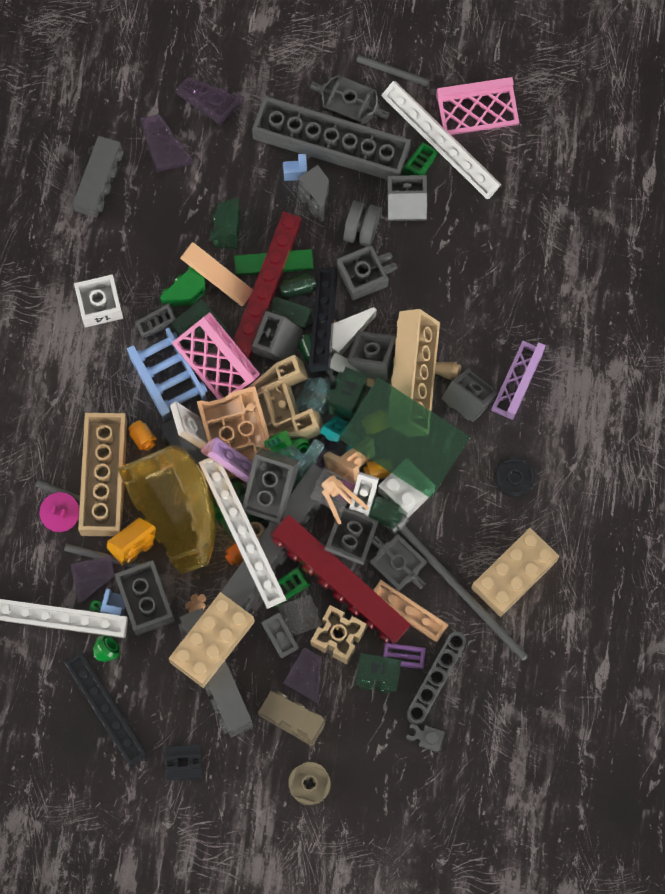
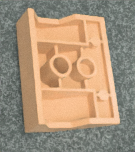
M255 386L232 392L222 399L210 402L197 401L208 443L217 437L252 462L259 450L271 451L270 448L267 449L264 443L269 438V433ZM225 469L229 480L238 478Z

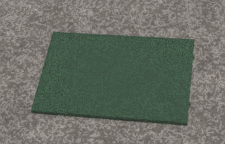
M378 377L339 439L421 493L432 498L471 437Z

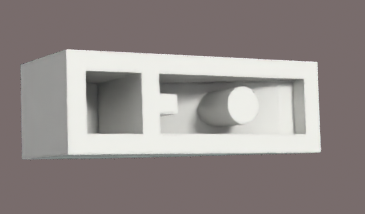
M373 307L334 323L331 353L333 355L337 353L342 356L355 341L358 331L363 332L376 317L377 309Z
M359 472L353 493L369 506V510L363 508L353 498L351 499L353 503L350 504V510L369 517L379 478Z

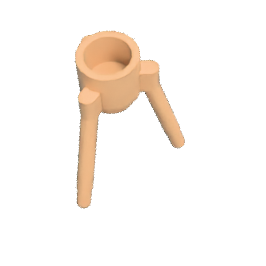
M334 475L322 483L321 486L324 488L322 494L325 496L338 524H341V520L330 495L335 497L340 494L349 504H352L353 501L348 497L349 495L363 508L369 510V506L343 485Z

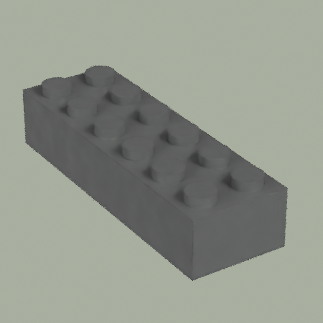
M203 607L179 617L181 624H178L183 639L204 614ZM225 660L204 688L207 695H212L214 698L210 701L216 715L221 714L222 718L219 719L224 734L229 733L231 738L253 728V724Z

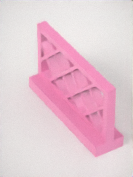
M513 78L437 88L436 99L438 101L442 127L450 135L519 125L513 90ZM509 92L510 101L506 105L498 97L501 93ZM482 96H488L493 99L489 107L479 102ZM469 98L474 102L470 110L461 105L464 99ZM450 101L456 106L449 113L443 108V102ZM495 101L504 107L499 115L490 110ZM476 104L486 110L480 118L471 112ZM458 107L467 113L462 121L453 116ZM507 109L513 113L514 120L506 121L501 116ZM487 112L496 118L492 124H487L482 120ZM468 115L478 121L475 126L469 127L463 123ZM450 118L459 124L456 129L447 130L446 123Z
M210 312L172 342L217 399L224 398L219 392V385L228 386L230 394L242 390L260 375ZM198 326H201L205 331V338L195 337V330ZM182 339L191 340V350L184 349L179 342ZM195 341L204 342V352L194 350ZM208 343H213L218 347L217 354L208 352ZM194 354L204 356L203 365L196 364ZM208 356L217 358V367L207 366ZM221 358L227 359L230 362V369L220 368ZM207 370L216 371V381L210 380L206 376ZM220 372L230 373L229 383L220 381ZM233 375H240L245 382L234 384Z

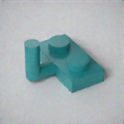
M337 415L323 425L320 431L330 441L338 442L343 437L350 440L346 452L360 441L359 436L350 432L353 424Z

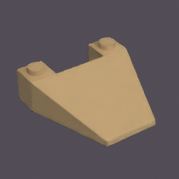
M295 355L274 364L248 387L255 386L269 437L284 430L287 431L290 439L305 438L308 440L321 434L323 422L320 414L312 408L299 413L291 386L308 379L303 361Z

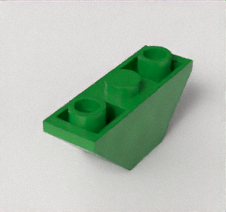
M189 266V270L184 274H180L170 288L167 287L163 290L160 297L161 304L163 306L167 304L172 306H192L206 293L205 277Z

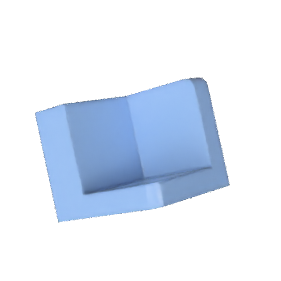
M298 154V161L283 162L284 181L299 180V177L307 172L306 154Z
M106 588L100 612L123 616L125 604L122 595L113 593L111 589Z

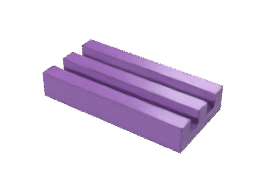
M385 643L383 662L386 663L385 665L423 669L426 648ZM388 649L419 652L421 656L388 652ZM387 657L417 660L420 663L388 660Z

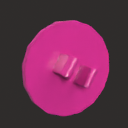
M53 493L45 498L41 504V521L51 531H68L75 526L79 519V505L74 497L67 493Z

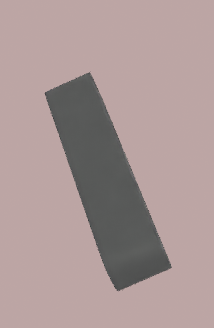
M453 632L448 636L407 712V719L411 724L419 725L423 723L464 650L466 638L461 632ZM457 638L461 640L462 645L454 647L451 644V640ZM449 656L452 659V663L445 665L441 662V658ZM439 674L442 677V681L435 683L432 681L431 676ZM423 692H430L432 699L429 701L423 700L421 697ZM418 709L422 712V717L415 719L412 717L411 712Z

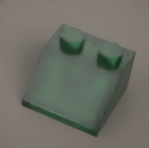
M233 198L216 204V211L212 212V223H215V228L211 229L210 241H214V248L238 249L241 214L239 198Z

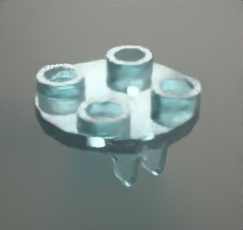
M321 377L307 379L304 389L296 401V406L302 412L312 408L316 412L323 414L325 410L322 407L328 400V397L333 394L330 391L328 381Z

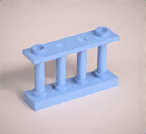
M169 328L165 329L168 338L142 351H136L134 345L127 348L128 356L164 421L171 418L170 405L172 403L178 402L181 404L198 394L205 401L207 400L205 393L208 392L203 381L199 383L189 363L172 344L178 336L176 332L172 333ZM170 345L173 346L177 353L176 355L152 367H145L143 361H145L146 357ZM180 361L182 362L186 371L161 384H154L152 380L154 374ZM188 378L192 380L194 388L169 401L167 399L163 400L161 394H163L164 390Z

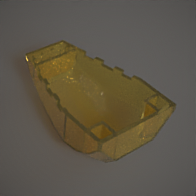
M171 444L117 468L137 511H142L146 517L145 521L155 526L157 534L155 538L159 544L163 543L166 547V555L179 575L208 565L213 552L216 534L215 509L211 491L197 461L185 449Z

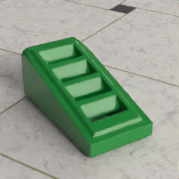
M422 142L405 164L402 176L424 175L439 152Z
M298 567L278 580L279 585H283L288 592L286 595L283 592L286 601L311 585L301 568ZM295 576H298V578L302 582L300 585L294 578ZM289 580L291 581V583H292L293 586L295 587L293 590L291 589V587H290L289 584L287 583ZM283 601V602H281V603L275 605V607H278L279 605L283 604V603L286 602V601Z

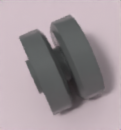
M354 200L346 219L343 241L354 243L360 233V245L365 247L371 246L379 223L381 207L371 204L364 215L365 203Z

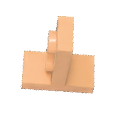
M367 436L341 457L327 452L323 455L326 472L356 485L359 468L376 455L374 439Z

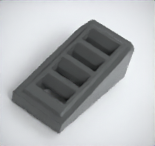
M167 304L135 321L143 339L181 323L175 308L171 304ZM159 317H162L163 323L160 322ZM152 320L155 321L156 327L153 326ZM144 323L148 324L149 331L146 330Z

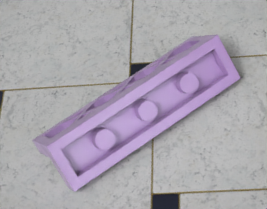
M522 341L491 411L511 420L514 419L546 345L538 342L537 346ZM524 348L534 351L532 358L524 360L522 355ZM523 365L525 373L517 377L514 369ZM515 382L518 387L517 391L509 394L506 386ZM508 399L510 406L507 411L497 407L500 401Z
M217 437L202 447L201 453L212 458L236 477L248 483L253 464L251 460Z

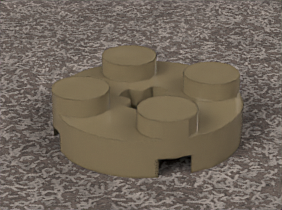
M303 763L290 774L289 789L291 795L301 804H319L327 797L330 791L331 781L323 766L317 763ZM312 778L313 783L316 784L315 787L306 789L304 781Z

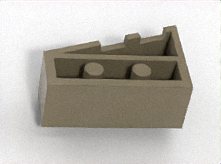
M270 691L258 711L260 717L310 746L314 745L325 726V719L321 715L305 709L302 704L296 701L288 700L287 696L279 691H276V693Z

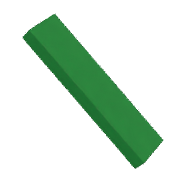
M312 249L291 251L284 272L313 270ZM267 253L234 256L236 276L259 274Z

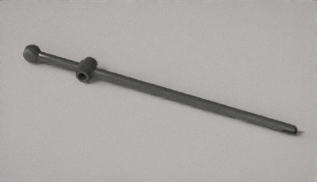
M375 494L373 504L389 520V523L386 525L389 532L392 534L401 532L520 660L525 661L527 654L406 527V524L409 522L407 516L402 512L395 515Z

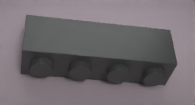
M98 136L73 202L75 212L97 218L98 213L103 211L105 204L103 200L105 195H108L110 192L111 178H115L117 162L121 161L123 157L120 142Z

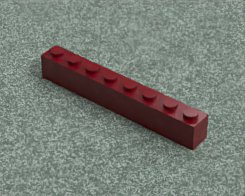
M284 211L233 340L249 361L253 353V342L265 312L269 311L301 227V217Z
M290 515L285 516L269 534L273 537L272 542L279 548L283 546L288 551L287 555L296 562L298 560L304 565L302 569L309 575L314 574L319 579L317 582L323 588H329L333 591V597L340 603L344 601L349 606L348 610L356 617L359 615L363 618V622L367 624L366 627L370 630L375 629L379 633L378 637L384 643L395 644L411 626L408 621L335 555L324 550L325 546Z

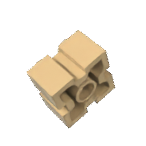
M330 605L322 619V624L325 626L323 629L318 626L311 639V646L324 653L329 649L333 651L335 659L348 664L355 651L353 642H360L367 624L353 616L350 621L345 619V612ZM342 632V638H335L334 633Z

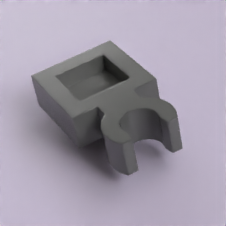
M410 724L409 728L414 729L416 734L414 736L407 735L406 739L409 741L420 740L419 747L439 753L445 732L426 725L424 731H422L417 725Z

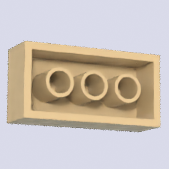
M529 528L473 583L471 589L501 617L557 562L559 555Z
M220 592L168 658L170 663L204 688L254 624V617Z

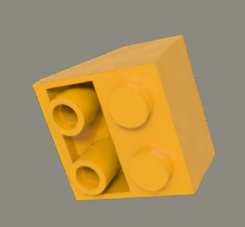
M139 517L108 540L107 549L122 566L127 562L130 564L136 560L140 552H146L154 545L156 528Z

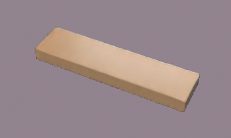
M192 242L181 256L184 262L240 306L245 305L251 296L252 288Z
M382 580L374 588L373 591L408 621L412 627L436 643L439 641L448 627L447 623Z

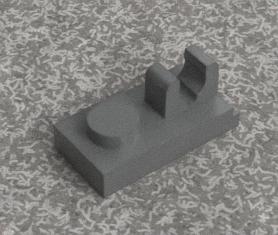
M279 612L261 622L281 659L299 649Z

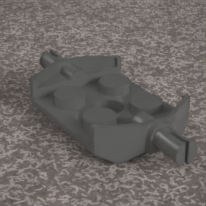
M340 75L332 77L323 85L313 81L310 89L322 94L323 111L326 108L359 122L360 125H364L374 116H379L385 120L389 117L390 112L379 109L377 90ZM348 94L354 95L355 99L352 101H347L344 97Z

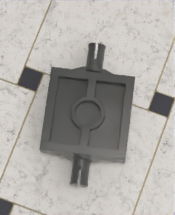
M397 534L391 541L385 544L377 536L372 539L371 543L379 551L369 564L397 591H400L411 581L420 589L426 585L418 576V573L427 564V561L400 535Z

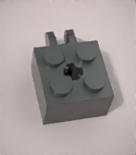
M367 246L337 259V270L352 301L388 287L389 279L386 274L395 271L398 266L396 263H391L382 267L381 264L393 257L391 252L377 256L373 246Z

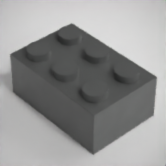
M153 560L114 574L136 636L175 622Z

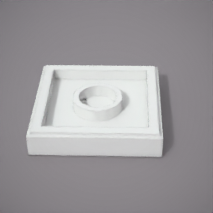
M178 402L172 403L170 407L178 435L202 449L208 441L201 417Z

